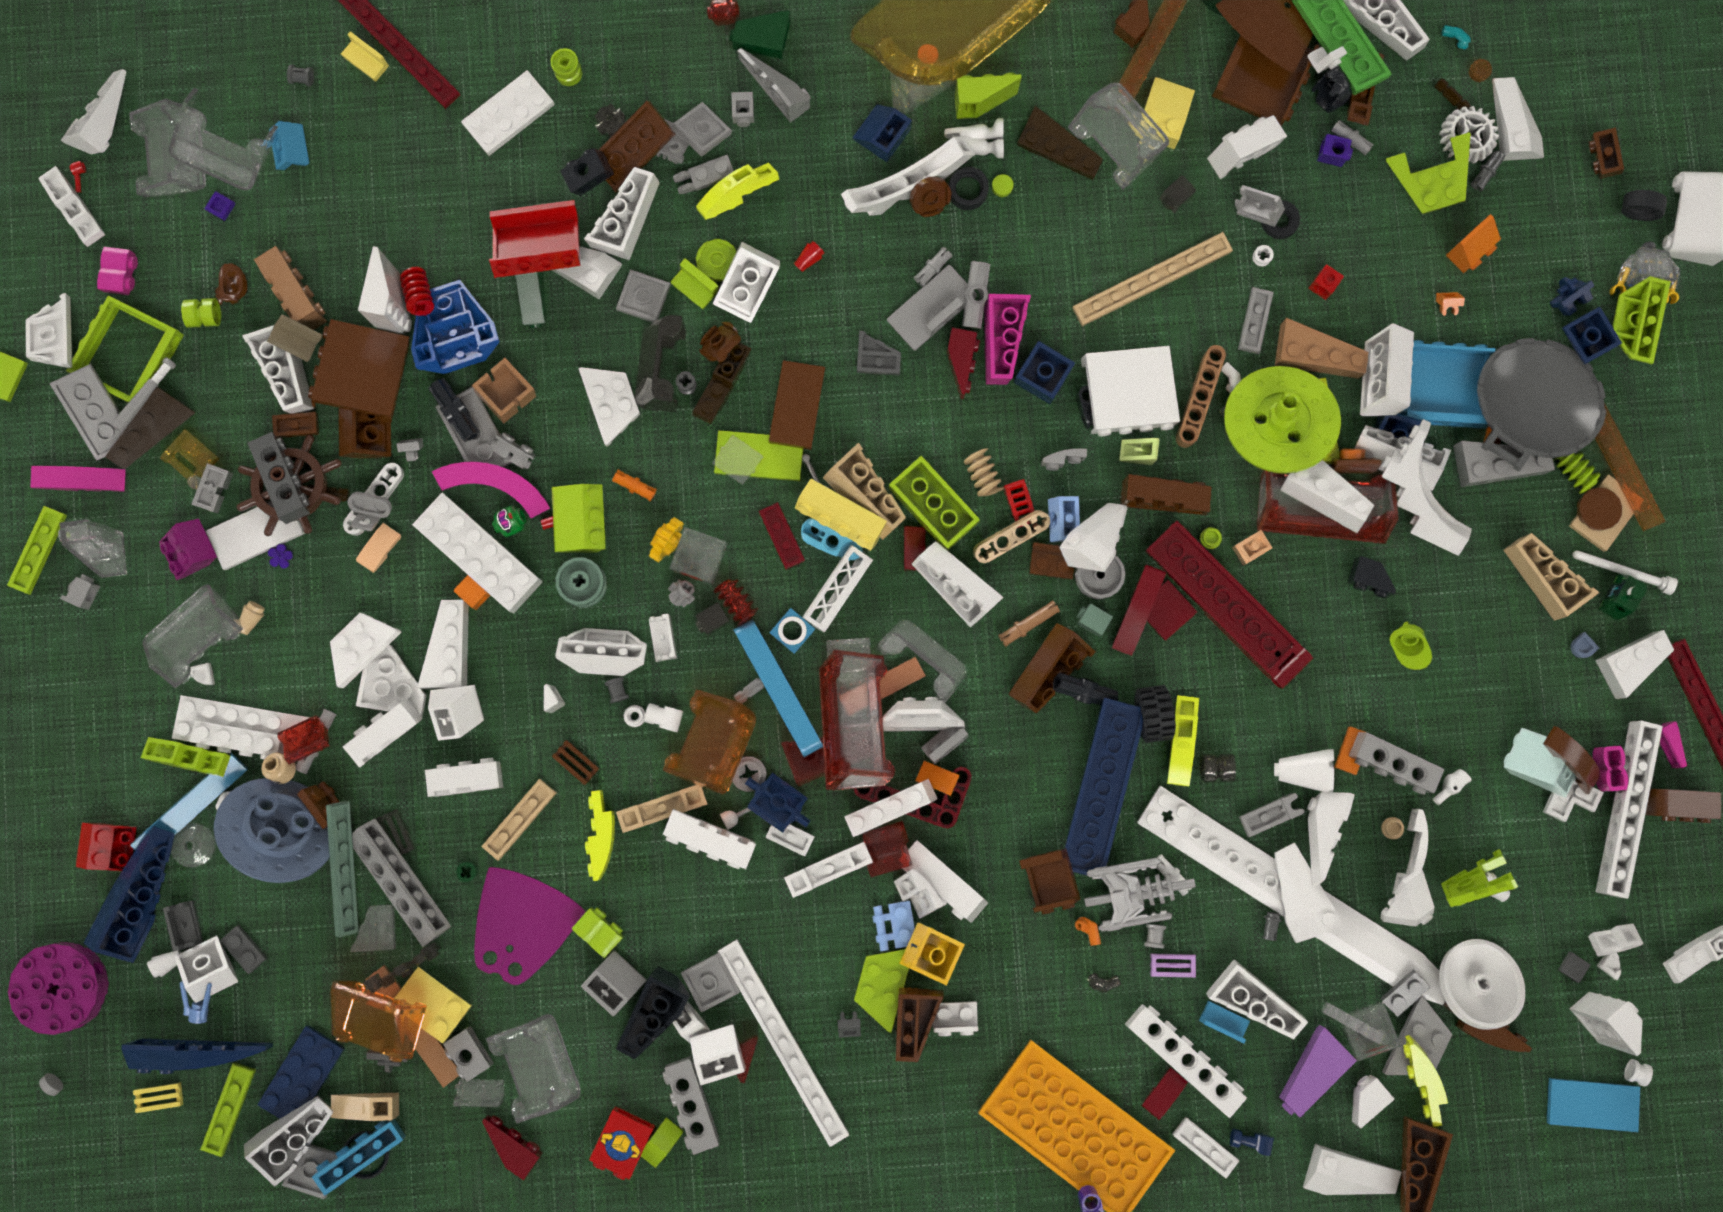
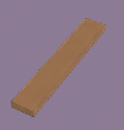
M386 965L365 980L406 1037H408L444 1088L459 1076L456 1071L457 1065L453 1059L450 1060L446 1056L443 1044L390 1004L402 987Z

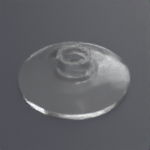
M198 823L187 824L174 836L171 854L182 866H201L214 853V836L204 825ZM189 841L193 844V847L190 850L187 848V843Z

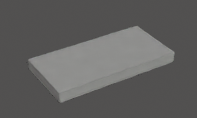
M89 364L49 384L97 461L107 455L124 430L119 431L113 427L112 422L120 411L92 364Z
M473 387L456 395L464 403L469 411V416L481 432L473 440L464 442L454 426L448 422L441 412L440 405L436 406L465 462H483L503 468L512 464L510 461L512 458L511 453L508 454L507 458H504L492 451L493 448L490 445L493 440H499L495 437L499 431Z

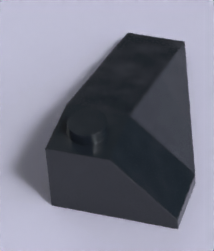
M659 966L652 972L616 1050L636 1059L682 1014L690 994L678 976Z

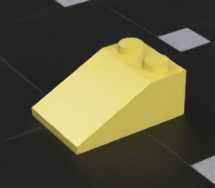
M1155 77L1135 136L1175 149L1186 122L1195 90Z
M419 967L390 1003L441 1043L446 1042L472 1007L471 1004Z

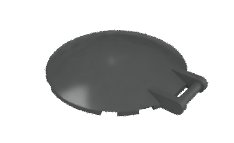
M1525 338L1504 345L1496 350L1484 364L1478 379L1477 394L1479 406L1486 422L1492 429L1481 448L1486 451L1490 450L1513 465V469L1519 472L1530 455L1557 458L1571 455L1586 447L1601 430L1606 415V409H1604V398L1606 397L1601 381H1598L1592 371L1594 369L1589 363L1584 365L1574 350L1551 340L1540 341L1534 340V338ZM1498 437L1522 454L1519 459L1495 444V439Z

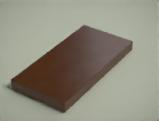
M646 101L599 149L604 152L614 172V175L606 181L615 192H619V188L634 167L642 169L676 135L650 101Z
M783 360L769 443L808 450L812 449L825 367Z

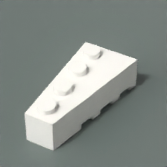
M1343 0L1360 24L1406 61L1424 49L1430 40L1401 0Z
M273 326L243 335L245 342L248 343L252 350V355L261 366L263 375L268 379L271 389L283 411L294 414L313 410L314 407H312L311 399L308 398L309 386L302 360L267 342Z
M1365 425L1354 449H1364L1365 458L1380 459L1381 465L1378 469L1384 471L1381 466L1387 456L1391 457L1395 450L1400 452L1404 443L1409 444L1411 438L1405 436L1394 438L1391 432ZM1424 443L1422 466L1426 482L1430 490L1433 491L1444 470L1451 450L1443 448L1442 451L1433 449L1434 446L1432 444Z
M1323 460L1307 470L1290 473L1281 488V491L1356 533H1358L1374 507V504Z
M936 541L912 563L917 571L969 627H972L1003 598Z
M441 600L417 688L445 689L467 686L469 605L464 600Z
M916 841L900 859L904 864L902 869L906 872L914 869L920 873L934 888L943 905L945 906L949 903L954 908L951 912L960 920L966 918L972 923L988 904L983 897L919 841Z
M1236 960L1231 962L1206 992L1209 999L1246 1015L1248 1018L1258 1021L1292 1039L1308 1023L1302 1014Z

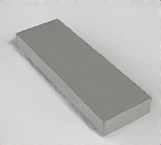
M1255 287L1251 289L1238 350L1255 354L1260 353L1274 292Z

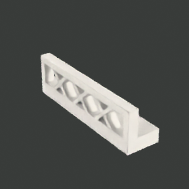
M850 545L802 618L813 624L812 626L825 632L873 560L853 545ZM854 552L859 558L850 567L848 559ZM846 571L847 574L841 583L837 585V575L840 572ZM829 590H835L829 601L825 603V593ZM822 608L823 610L816 620L810 617L815 609Z

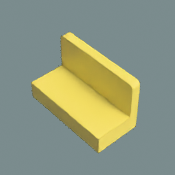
M349 32L347 35L351 42L341 55L376 82L389 65L380 53L352 32Z

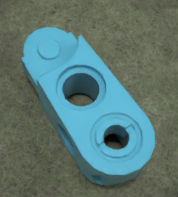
M813 518L807 519L802 525L801 536L803 541L819 550L841 558L850 545L863 552V547H860L856 542L839 535L838 532L827 526L821 525ZM812 526L819 530L818 533L812 532ZM831 535L836 536L839 541L838 545H831L828 537ZM853 552L848 560H856L859 556Z

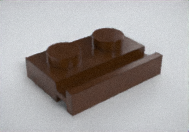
M1033 543L1029 574L1068 580L1073 579L1074 567L1067 565L1059 548L1060 546Z

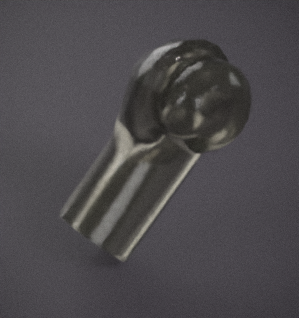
M1096 973L1088 976L1089 986L1102 993L1121 985L1117 975L1107 980L1099 978V975Z

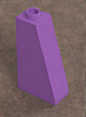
M1319 1025L1315 1029L1279 1096L1284 1102L1281 1106L1290 1115L1294 1113L1301 1117L1357 1061L1325 1027Z

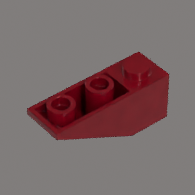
M952 328L947 356L960 399H964L965 393H970L972 381H968L969 373H974L976 360H972L973 352H978L980 340L976 339L977 332Z
M487 1115L482 1123L505 1168L524 1180L543 1154L540 1151V1147L532 1141L527 1142L522 1139L521 1133L513 1128L508 1129L502 1125L503 1121L497 1116L492 1115L491 1117Z

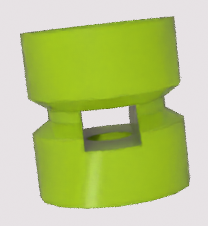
M563 48L555 51L550 61L556 79L564 86H574L582 77V68L578 57L571 49Z
M205 298L201 302L198 299L183 300L181 313L187 328L201 327L202 324L206 327L220 325L221 308L216 298Z

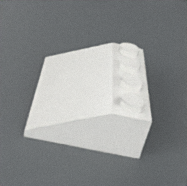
M373 246L358 311L376 329L406 336L407 332L411 330L412 320L406 308L400 283V273L380 249Z

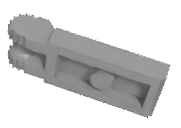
M728 155L690 168L688 171H682L674 175L673 180L677 183L691 178L693 183H687L677 189L679 194H686L717 184L727 175L734 172Z

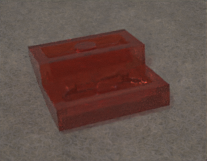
M903 821L862 833L863 842H865L873 860V863L867 865L870 878L913 865L906 845L909 840Z

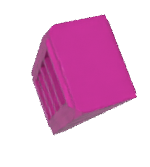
M1666 722L1661 725L1663 727L1659 744L1672 768H1684L1687 766L1677 722Z

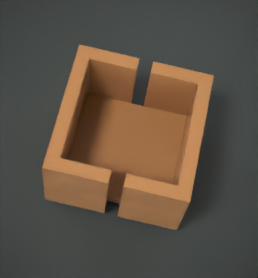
M506 358L490 370L495 379L493 382L486 373L472 385L475 393L503 424L518 412V406L523 408L536 397L534 388Z

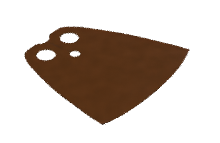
M1222 0L1216 4L1223 17L1246 41L1277 65L1292 73L1294 72L1310 43L1313 33L1291 0ZM1284 3H1290L1291 8H1286L1284 6Z

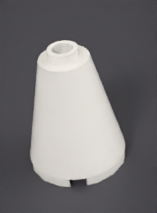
M1333 749L1281 758L1279 763H1274V776H1279V781L1327 793L1333 792L1334 751Z

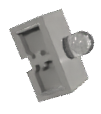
M207 463L202 478L193 475L187 479L188 486L197 490L192 505L219 513L224 497L220 496L223 489H228L234 473Z

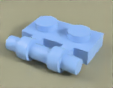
M910 900L888 904L889 913L883 914L882 905L873 907L874 916L872 918L873 923H876L878 934L876 935V942L879 943L880 951L889 950L888 941L894 940L895 948L907 947L915 930ZM891 920L893 932L886 934L884 921Z

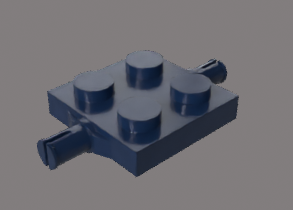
M773 773L761 784L751 777L746 781L745 785L755 791L753 799L747 806L748 809L782 833L795 820L805 828L811 820L800 813L802 806L808 799L806 796Z

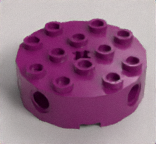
M59 942L35 948L20 959L11 974L8 988L11 1010L21 1024L36 1033L56 1035L83 1027L98 1015L105 995L108 992L109 981L104 964L97 954L87 947L84 948L79 944L70 942Z

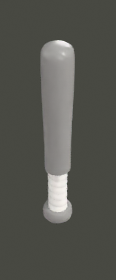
M168 358L163 359V365L157 373L154 374L152 379H148L112 422L114 428L119 431L125 430L154 390L159 386V382L170 369L173 370L176 367L174 362Z

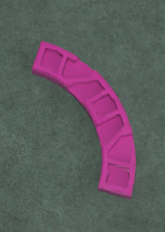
M461 462L443 466L432 471L442 491L458 485L484 484L498 488L515 498L527 511L530 518H534L551 509L545 498L532 484L513 471L498 465L483 462Z

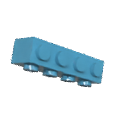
M395 1119L380 1121L374 1126L376 1130L371 1134L363 1133L355 1139L356 1144L351 1148H348V1146L343 1147L335 1153L337 1158L331 1162L327 1159L316 1167L317 1172L312 1178L324 1196L404 1140L406 1135Z

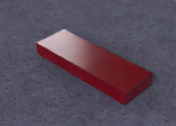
M777 502L758 511L785 570L805 562L779 503Z

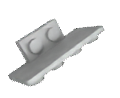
M948 265L889 316L887 322L916 351L964 309V292L968 284L951 265ZM973 291L972 293L973 299L977 297V293L975 291Z

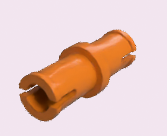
M619 469L612 479V482L629 489L630 493L633 494L635 492L649 501L652 500L657 491L656 488L654 489L641 482L640 478H633Z

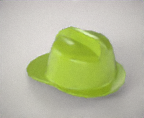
M1407 621L1391 634V646L1397 659L1406 668L1421 670L1431 663L1432 652L1425 638V633L1419 626L1409 624Z

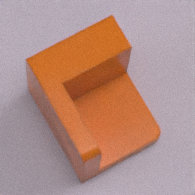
M469 575L454 589V592L474 610H477L490 597V594Z

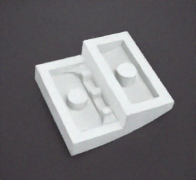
M913 869L894 881L902 901L911 899L919 919L944 906L931 884L916 870Z

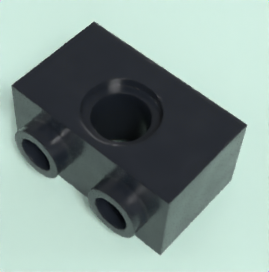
M595 148L586 150L583 156L568 162L566 167L560 170L570 192L582 196L614 175L604 152ZM588 167V172L585 175V169Z

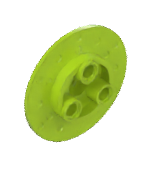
M1273 366L1249 374L1235 386L1226 403L1224 424L1229 441L1246 461L1269 472L1295 473L1317 465L1331 452L1340 434L1341 415L1334 395L1317 377L1301 369ZM1255 420H1262L1264 424H1258ZM1288 437L1296 438L1297 442L1290 441Z

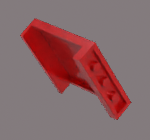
M575 200L490 211V220L493 227V259H489L494 278L581 266L579 216Z

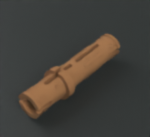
M1052 600L1022 621H1016L1013 627L998 635L1000 641H1003V645L1006 647L1019 637H1025L1027 632L1056 613H1059L1058 606H1055L1056 603Z

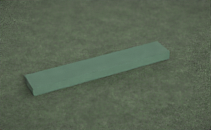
M349 801L326 805L336 937L359 932Z

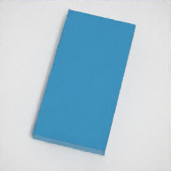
M1549 1078L1548 1124L1638 1132L1639 1086Z

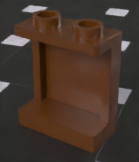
M1067 848L1027 857L1019 861L1021 869H1026L1036 904V907L1033 908L1034 913L1041 911L1042 915L1052 913L1054 908L1060 906L1062 910L1075 907L1074 903L1081 900Z

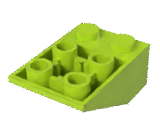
M1006 73L1003 76L985 74L982 77L965 75L957 78L955 90L956 119L978 118L1017 95L1022 78L1021 74Z

